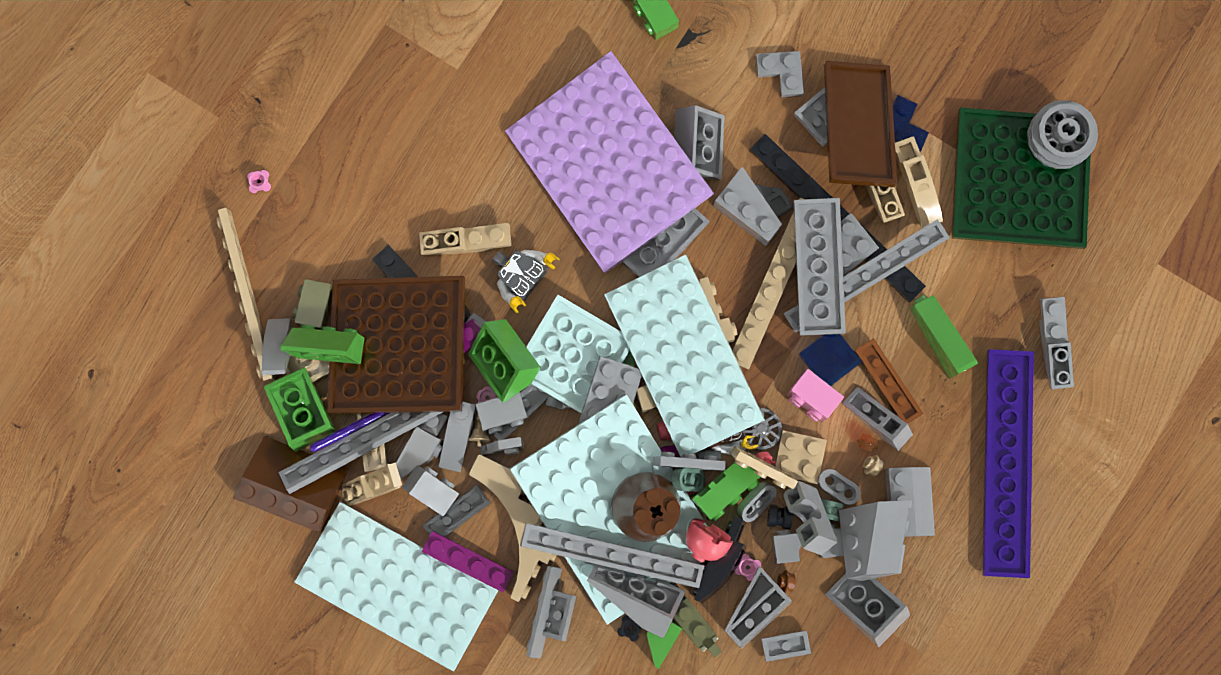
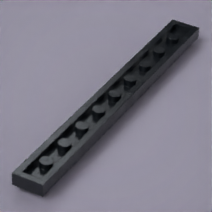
M766 134L750 148L749 151L798 198H833ZM840 205V217L842 221L850 213ZM865 229L879 247L878 250L864 260L868 262L888 249ZM905 266L884 278L909 303L926 287Z

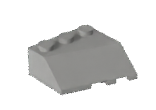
M912 500L881 501L839 510L847 579L863 581L901 573L905 551L903 542L905 530H908L909 526L907 517L908 510L912 507Z

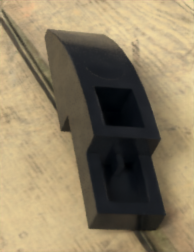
M734 516L733 521L728 522L725 532L730 535V541H733L725 556L715 561L705 560L699 588H694V600L703 603L712 597L729 580L737 568L747 547L739 543L746 524L743 519Z

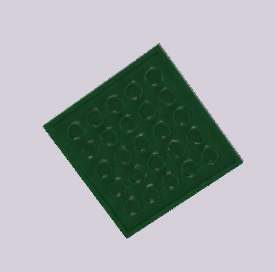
M960 107L958 110L951 239L1076 249L1087 248L1091 154L1082 163L1071 168L1055 169L1046 166L1034 157L1028 145L1027 131L1031 120L1037 113ZM1055 118L1058 122L1062 120V118ZM1045 126L1046 133L1051 132L1049 126ZM1079 135L1076 137V140H1077L1078 142H1080V136H1079ZM1049 142L1055 148V143ZM1065 146V152H1072L1069 146Z

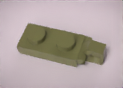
M685 598L680 603L674 619L702 652L708 649L714 657H717L722 651L714 643L718 640V637L715 635L716 633L688 598Z

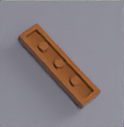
M874 338L854 350L896 416L908 424L924 414Z

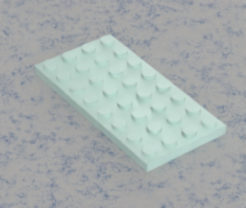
M687 255L605 294L607 302L681 458L683 454H694L765 420Z
M342 502L338 504L295 580L296 584L452 671H455L499 591L423 553V547Z

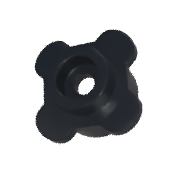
M628 615L622 617V625L618 628L617 633L620 637H628L634 642L639 639L638 633L642 627ZM629 626H632L633 628L631 631L628 630Z

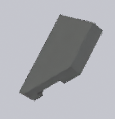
M755 184L777 218L793 209V205L782 189Z

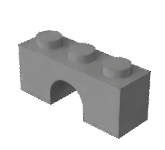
M798 481L794 489L789 488L783 493L789 512L796 514L804 522V524L796 529L802 548L823 555L837 543V539L817 488Z
M835 524L831 526L837 543L823 555H819L820 558L844 556L841 528L836 529ZM790 530L776 531L777 536H771L775 564L800 561L799 549L801 543L797 533L790 534Z

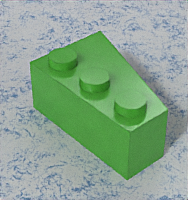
M734 462L691 500L708 521L712 518L716 521L725 513L723 509L728 504L733 506L742 499L740 494L747 489L750 492L759 484L757 479L760 476L754 473L755 469L749 466L745 469Z

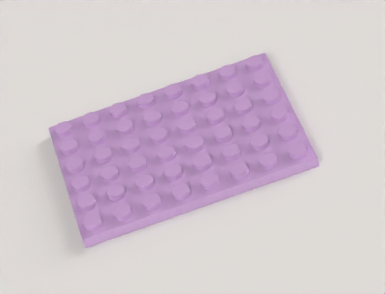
M612 51L505 130L604 273L613 269L714 194Z

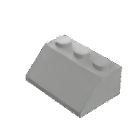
M696 105L676 109L674 139L703 179L722 180L725 115Z
M930 467L885 469L886 500H912V507L908 510L907 517L909 526L908 530H905L904 537L934 536Z

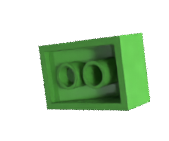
M305 367L263 386L286 440L295 452L336 432L329 413H327V409Z

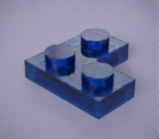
M897 95L893 103L895 143L914 136L918 149L921 152L929 132L909 123L918 104Z

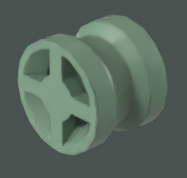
M821 499L828 519L840 522L839 510L843 509V504Z

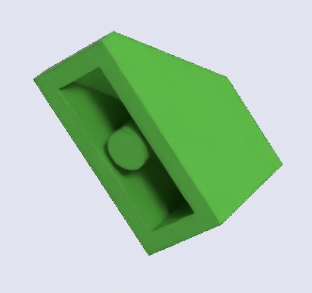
M671 622L664 638L649 631L646 633L654 666L658 669L682 630L680 626Z

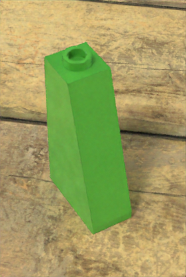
M923 295L914 300L915 305L910 310L948 378L950 379L977 365L976 358L935 296L932 295L927 298L926 295Z

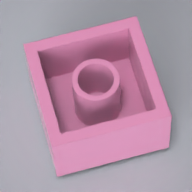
M809 369L799 377L786 394L790 397L788 399L790 403L797 408L802 406L808 411L806 415L815 422L818 420L823 422L828 419L844 398V396Z

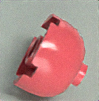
M692 519L686 532V544L692 552V557L700 562H704V560L715 561L725 556L733 541H730V535L714 524L711 527L704 525L705 520Z

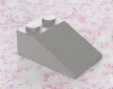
M845 573L825 594L878 648L910 616L907 606L875 578L859 581L847 579Z

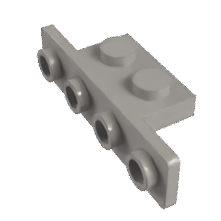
M548 566L547 571L544 573L543 588L538 597L537 613L532 622V634L527 643V657L541 658L546 637L566 641L576 596L557 591L562 572L561 568Z

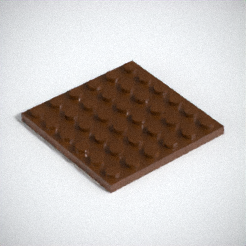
M435 276L333 280L331 327L336 328V331L344 332V329L357 330V333L364 337L361 364L329 361L327 413L462 412L465 277Z

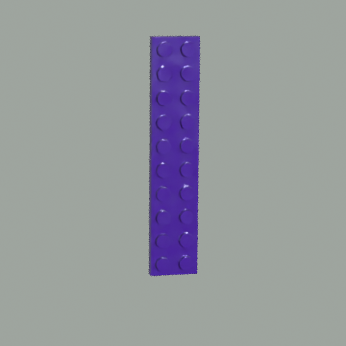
M987 350L982 576L1030 578L1034 352Z

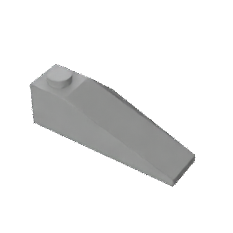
M595 564L587 579L593 587L640 627L661 638H664L686 592L662 580L657 579L656 582L644 580L642 575L637 574L636 577L625 575L622 570Z

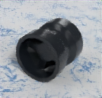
M770 504L767 527L781 526L783 529L790 530L793 513L789 512L787 506L779 508L777 505Z

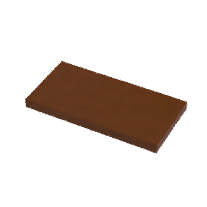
M826 61L824 64L829 183L895 187L897 185L890 66Z

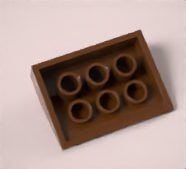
M264 436L242 475L233 498L314 531L323 532L348 469L341 466L289 494L278 472L312 454L302 450L295 452L289 445Z

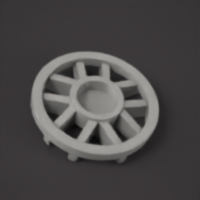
M760 408L763 416L764 412L772 416L752 426V430H743V433H753L752 435L759 438L758 447L755 449L766 450L773 447L779 441L782 425L780 419L773 411ZM775 418L777 424L770 426L768 421ZM778 426V434L776 435L771 429ZM771 434L776 439L771 442L766 436ZM751 438V439L749 440L750 446H753V445H754V444L751 443L754 438ZM762 439H764L769 445L760 446Z

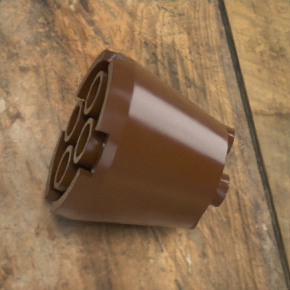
M642 472L630 477L628 476L616 488L611 502L612 513L617 527L628 537L641 542H652L665 537L677 524L681 512L680 497L673 484L665 477L652 472ZM651 507L659 511L657 515L650 511Z

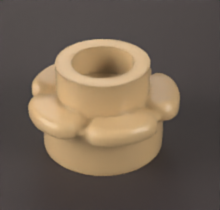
M877 455L867 457L863 463L864 473L866 475L870 474L873 477L883 467V461Z

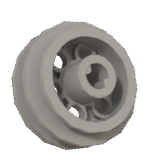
M1069 100L1054 101L1044 106L1031 120L1027 131L1028 145L1034 157L1044 165L1055 169L1071 168L1082 163L1095 149L1098 140L1097 123L1092 114L1081 104ZM1055 118H1062V120L1058 122ZM1045 126L1050 127V133L1045 132ZM1078 135L1080 136V142L1076 140ZM1049 142H1054L1055 148ZM1065 146H1069L1072 152H1065Z

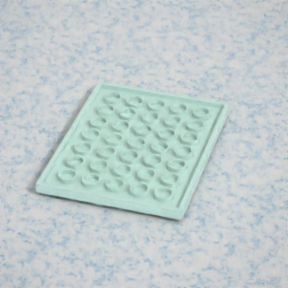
M623 395L509 468L546 528L698 564L701 563L692 557V552L687 547L686 532L692 519L703 520L686 491H677L681 502V512L677 524L669 534L659 540L652 542L634 540L625 535L616 525L611 502L616 488L624 479L637 473L652 472L665 477L671 482V475L674 472L671 467L652 466L653 457L661 456L662 451L627 395ZM653 507L650 508V511L653 514H658L659 511L655 510ZM565 557L606 624L624 614L621 609L587 581L595 566L594 563ZM623 571L628 576L636 577L637 575L636 573ZM642 575L644 580L656 582L658 579Z

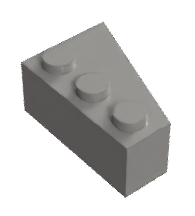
M741 167L714 202L713 207L764 246H767L782 225L743 167Z
M760 566L725 629V632L740 649H743L792 603V600Z

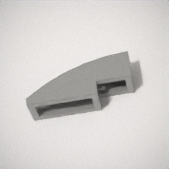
M290 318L268 319L262 352V375L285 374L290 355L281 351L280 348L292 329Z

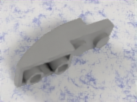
M1065 297L1041 298V320H1039L1043 358L1050 389L1074 387L1071 342H1068Z

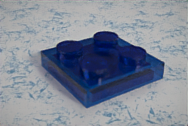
M841 334L823 335L798 354L807 367L830 386L862 363Z

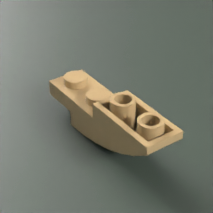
M914 136L896 142V159L905 179L906 191L921 229L937 219L940 223L943 222L930 171L924 155L920 154Z
M865 185L883 223L905 216L895 187Z
M508 223L472 228L457 227L419 233L421 255L473 253L511 246L510 224Z
M396 463L388 464L376 471L342 484V497L346 501L347 506L370 500L400 488L402 483Z

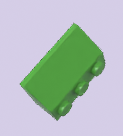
M506 319L484 322L468 353L501 402L508 401L532 384L541 368Z
M301 325V328L291 329L281 344L280 350L299 359L361 364L364 337L354 329H344V332L336 331V328L322 327V330H316L314 326Z

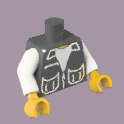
M523 250L521 252L515 251L510 258L501 251L495 255L492 262L501 268L497 274L499 279L497 286L501 297L511 306L515 313H519L516 309L518 305L523 304L524 307L526 306L525 300L546 275L548 267L552 270L556 268L551 264L553 260H560L555 254Z

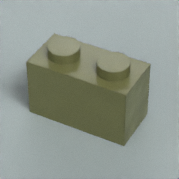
M305 279L304 284H301L298 290L300 301L293 311L294 323L299 326L310 325L314 326L317 330H322V327H326L332 302V285Z

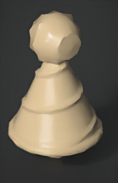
M476 412L475 418L478 422L469 441L477 442V447H481L482 443H487L491 440L487 431H483L478 412Z

